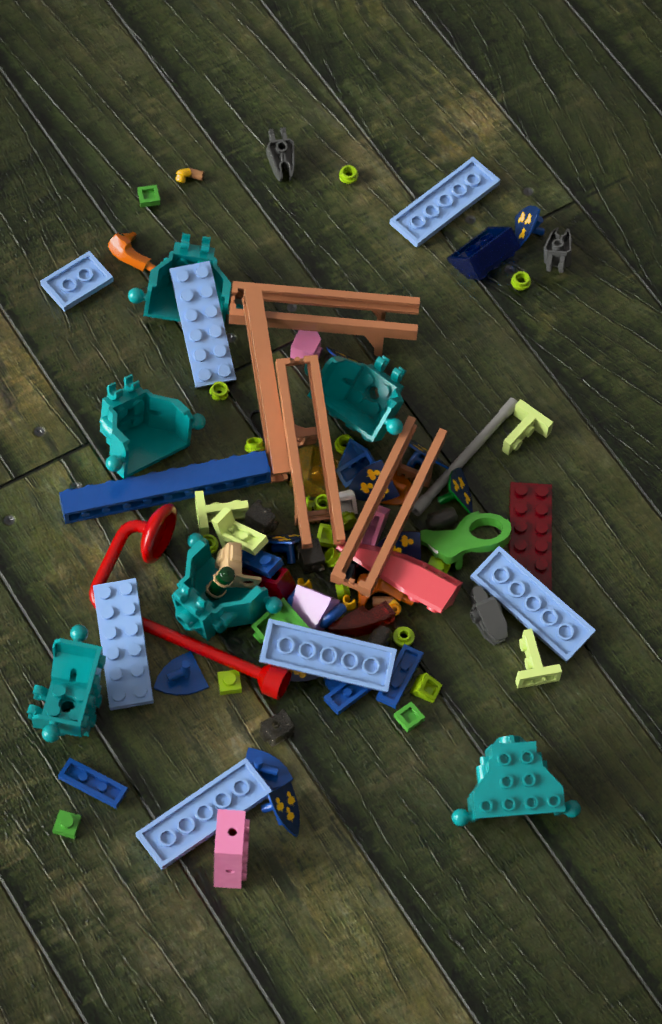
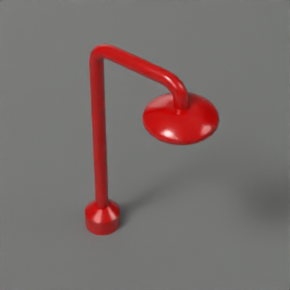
M165 504L158 508L148 521L138 519L128 521L116 532L90 586V602L95 609L93 585L107 582L131 534L136 532L142 533L140 543L141 555L147 564L155 563L163 555L170 543L177 521V510L173 504ZM142 617L145 632L257 679L262 694L280 700L287 690L292 670L273 665H265L262 668Z

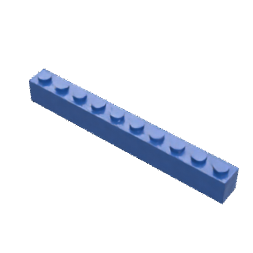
M253 451L245 455H233L220 460L213 459L206 463H193L186 467H174L166 471L149 472L142 476H129L122 480H109L102 484H89L82 488L66 489L63 492H59L60 505L65 524L195 498V491H203L205 496L271 482V469L266 452Z

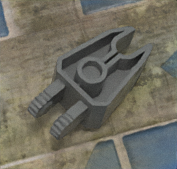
M285 127L280 128L281 139L275 140L274 130L269 129L270 142L267 145L266 154L272 171L277 180L282 182L283 168L287 171L289 181H291L294 171V141L287 138Z
M559 227L551 231L544 246V263L546 264L547 272H551L553 266L558 267L559 273H563L565 267L571 265V232L569 228H566L565 234L561 235V237L559 235Z
M481 586L473 587L469 594L473 605L470 611L471 620L474 624L476 623L483 637L492 645L506 641L508 637L507 622L503 616L499 601L493 596L488 597Z

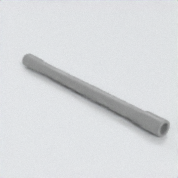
M510 398L500 408L495 417L454 460L449 469H446L433 485L417 499L411 511L413 514L420 516L431 504V501L448 484L451 471L455 468H462L498 427L513 414L515 405L518 402L516 399Z

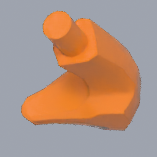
M135 232L117 233L111 238L108 248L118 260L142 272L145 269L150 271L156 267L150 262V258L139 254L131 246V242L137 236Z
M369 573L360 574L357 584L360 580L366 581ZM379 578L371 594L372 596L374 593L382 592L393 597L398 602L402 601L410 606L414 603L408 599V595L402 593L381 578ZM359 591L357 610L362 612L369 597L360 594Z

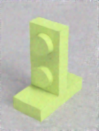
M520 399L515 405L514 416L520 419L521 422L505 438L502 452L509 455L513 450L517 451L523 442L522 440L525 437H530L534 430L547 438L552 431L553 421Z
M195 491L198 526L202 536L209 534L208 523L224 507L231 509L235 519L248 518V500H234L228 503L214 502L210 505H205L204 492Z
M224 507L211 520L222 548L229 542L241 543L242 550L255 556L269 542L266 535L235 521L231 509Z
M524 630L522 639H519L521 651H525L526 670L517 672L515 680L517 689L560 681L562 674L560 664L543 667L533 630Z

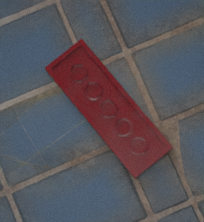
M510 482L509 522L511 523V539L509 541V555L552 591V484Z

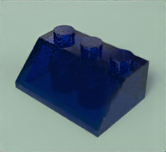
M487 227L450 255L447 260L467 279L482 280L487 277L488 272L502 265L501 262L505 259L513 257L521 246L511 227Z

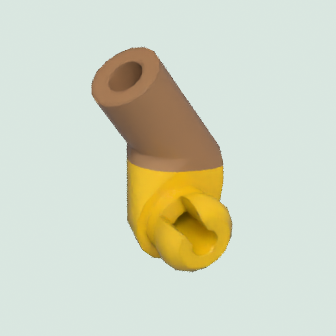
M194 168L180 169L176 172L177 176L175 179L181 183L186 182V177L202 181L205 172Z
M372 596V607H383L393 616L400 614L401 605L393 597Z

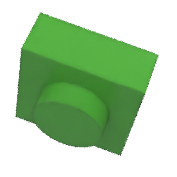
M157 185L137 187L141 208L160 205Z
M409 702L394 713V718L407 733L425 721V716L412 702Z
M59 810L53 827V833L75 839L82 819L81 815Z

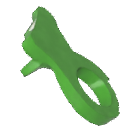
M479 511L465 516L454 530H421V545L426 546L435 558L443 560L444 563H454L456 570L462 569L463 556L466 553L492 552L498 546L504 548L511 539V523L508 519L506 520L497 514L479 513ZM481 526H494L501 530V534L492 539H479L473 536L471 532Z

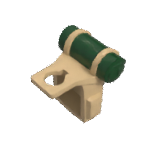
M229 542L218 551L215 561V567L218 571L213 575V580L206 585L205 594L210 600L215 601L225 595L227 588L253 589L256 585L260 584L262 581L261 577L242 574L241 543ZM244 581H253V583H244Z

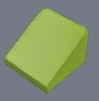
M423 673L417 676L410 693L434 703L442 684L428 673Z

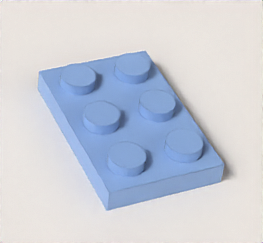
M88 251L40 282L41 286L65 312L112 283L113 276Z

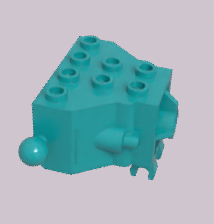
M183 233L181 242H175L174 250L170 251L169 258H164V261L150 270L147 293H144L140 288H132L128 293V299L134 304L145 301L143 316L181 322L169 270L174 267L210 261L225 324L226 314H229L230 309L228 304L231 282L220 270V267L217 266V258L214 257L215 248L210 247L211 237L203 236L201 246L190 244L191 234ZM236 304V308L243 309L241 304Z
M385 355L382 357L378 356L374 365L357 363L340 356L331 357L325 363L322 370L320 367L326 410L329 411V415L345 422L347 428L362 434L361 437L368 442L382 440L387 431L392 435L400 434L403 430V423L395 418L404 402L400 394L404 386L400 384V381L406 374V370L399 366V368L395 367L393 369L391 377L383 371L390 362V359ZM305 364L304 372L308 376L307 364ZM376 388H378L379 397L375 394ZM310 391L307 396L312 399Z
M132 374L124 377L123 389L117 390L116 383H111L107 386V396L102 398L101 419L99 421L100 432L106 437V443L110 446V456L106 459V467L109 471L117 472L123 479H126L189 447L192 429H202L206 424V419L199 413L192 415L190 410L178 399L155 395L147 389L143 390L138 380L133 382Z
M199 533L189 535L187 544L190 549L187 552L185 576L177 583L178 589L171 595L176 610L175 617L183 626V629L186 631H196L209 641L216 633H222L228 627L255 623L266 611L271 614L281 611L282 601L278 597H270L268 589L258 585L253 589L227 588L225 595L219 600H210L205 594L206 585L213 580V575L218 571L215 567L216 560L211 555L206 538Z
M80 624L72 627L70 631L72 640L63 638L54 640L50 687L47 689L44 686L35 685L33 689V699L45 701L44 708L29 704L27 710L28 719L32 720L33 727L43 729L42 737L50 743L57 741L60 736L66 734L89 737L91 727L94 728L96 724V708H100L102 702L100 679L101 670L105 666L106 656L103 655L102 646L83 643L88 636V630ZM65 709H71L70 712H63Z
M509 735L497 738L494 744H491L485 750V756L480 757V766H476L477 784L467 798L468 812L462 808L456 809L452 814V821L456 826L462 827L468 824L469 821L473 823L481 818L554 813V816L565 814L569 818H575L580 814L581 806L575 800H568L565 803L563 786L548 771L547 761L542 760V752H537L536 741L526 742L521 736Z

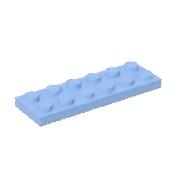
M472 157L391 218L390 225L418 248L500 185V179Z
M210 261L170 268L169 271L195 388L211 386L215 382L226 383L236 381Z
M500 546L470 576L477 585L481 586L491 597H495L500 605L527 629H532L533 634L566 663L596 631Z
M136 578L93 585L100 642L103 647V655L106 656L104 671L110 710L154 703Z
M268 619L259 662L388 692L397 649Z
M245 758L137 831L136 837L161 870H164L216 834L218 809L248 812L267 799V794L272 792V790Z

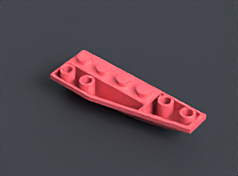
M345 544L337 545L335 549L342 552ZM360 544L353 561L370 571L382 547ZM394 550L380 576L382 580L408 595V599L416 603L421 602L427 606L428 610L434 613H442L453 605L463 584L458 579L426 562Z

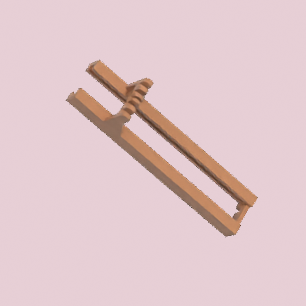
M233 281L229 324L246 325L244 310L236 308L235 300L243 298L245 288L261 286L263 301L367 310L372 311L377 317V321L265 311L268 327L365 336L374 347L375 356L382 355L384 338L417 340L418 324L385 322L386 312L418 315L420 297Z
M261 286L249 287L244 289L242 303L266 456L271 469V483L288 481L287 474H290L291 471ZM295 424L298 447L314 445L318 439L316 427L304 428Z
M318 355L304 356L301 359L295 357L292 360L290 358L276 359L275 368L294 491V524L299 526L302 549L313 548L309 522L315 524V522L320 523L321 520H324V522H329L330 520L333 544H345L346 538ZM307 364L328 504L327 509L307 510L286 366Z
M408 416L403 430L399 434L331 573L330 582L350 587L369 598L423 486L428 488L430 485L433 465L447 437V430L439 428L419 470L402 464L403 455L417 429L415 424L416 418ZM397 471V475L400 477L402 474H405V479L410 478V481L413 483L366 581L360 580L357 584L355 579H346V572L395 472Z

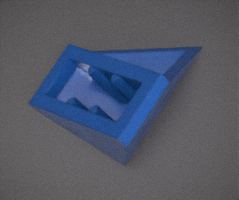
M350 438L335 472L346 488L350 486L360 470L375 462L367 448Z

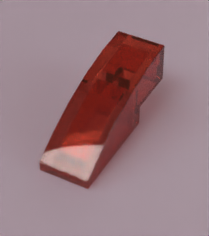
M386 600L369 611L362 605L329 625L327 632L349 638L368 635L393 624L396 613Z

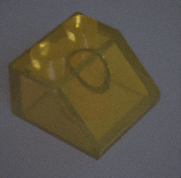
M311 444L300 448L299 456L305 496L317 497L320 494H326L319 447ZM333 457V459H334V465H335V470H336V469H337V466H338V464H339V461L336 460V459ZM336 473L337 485H338L339 477H338V475H337V473ZM291 477L289 486L293 488Z

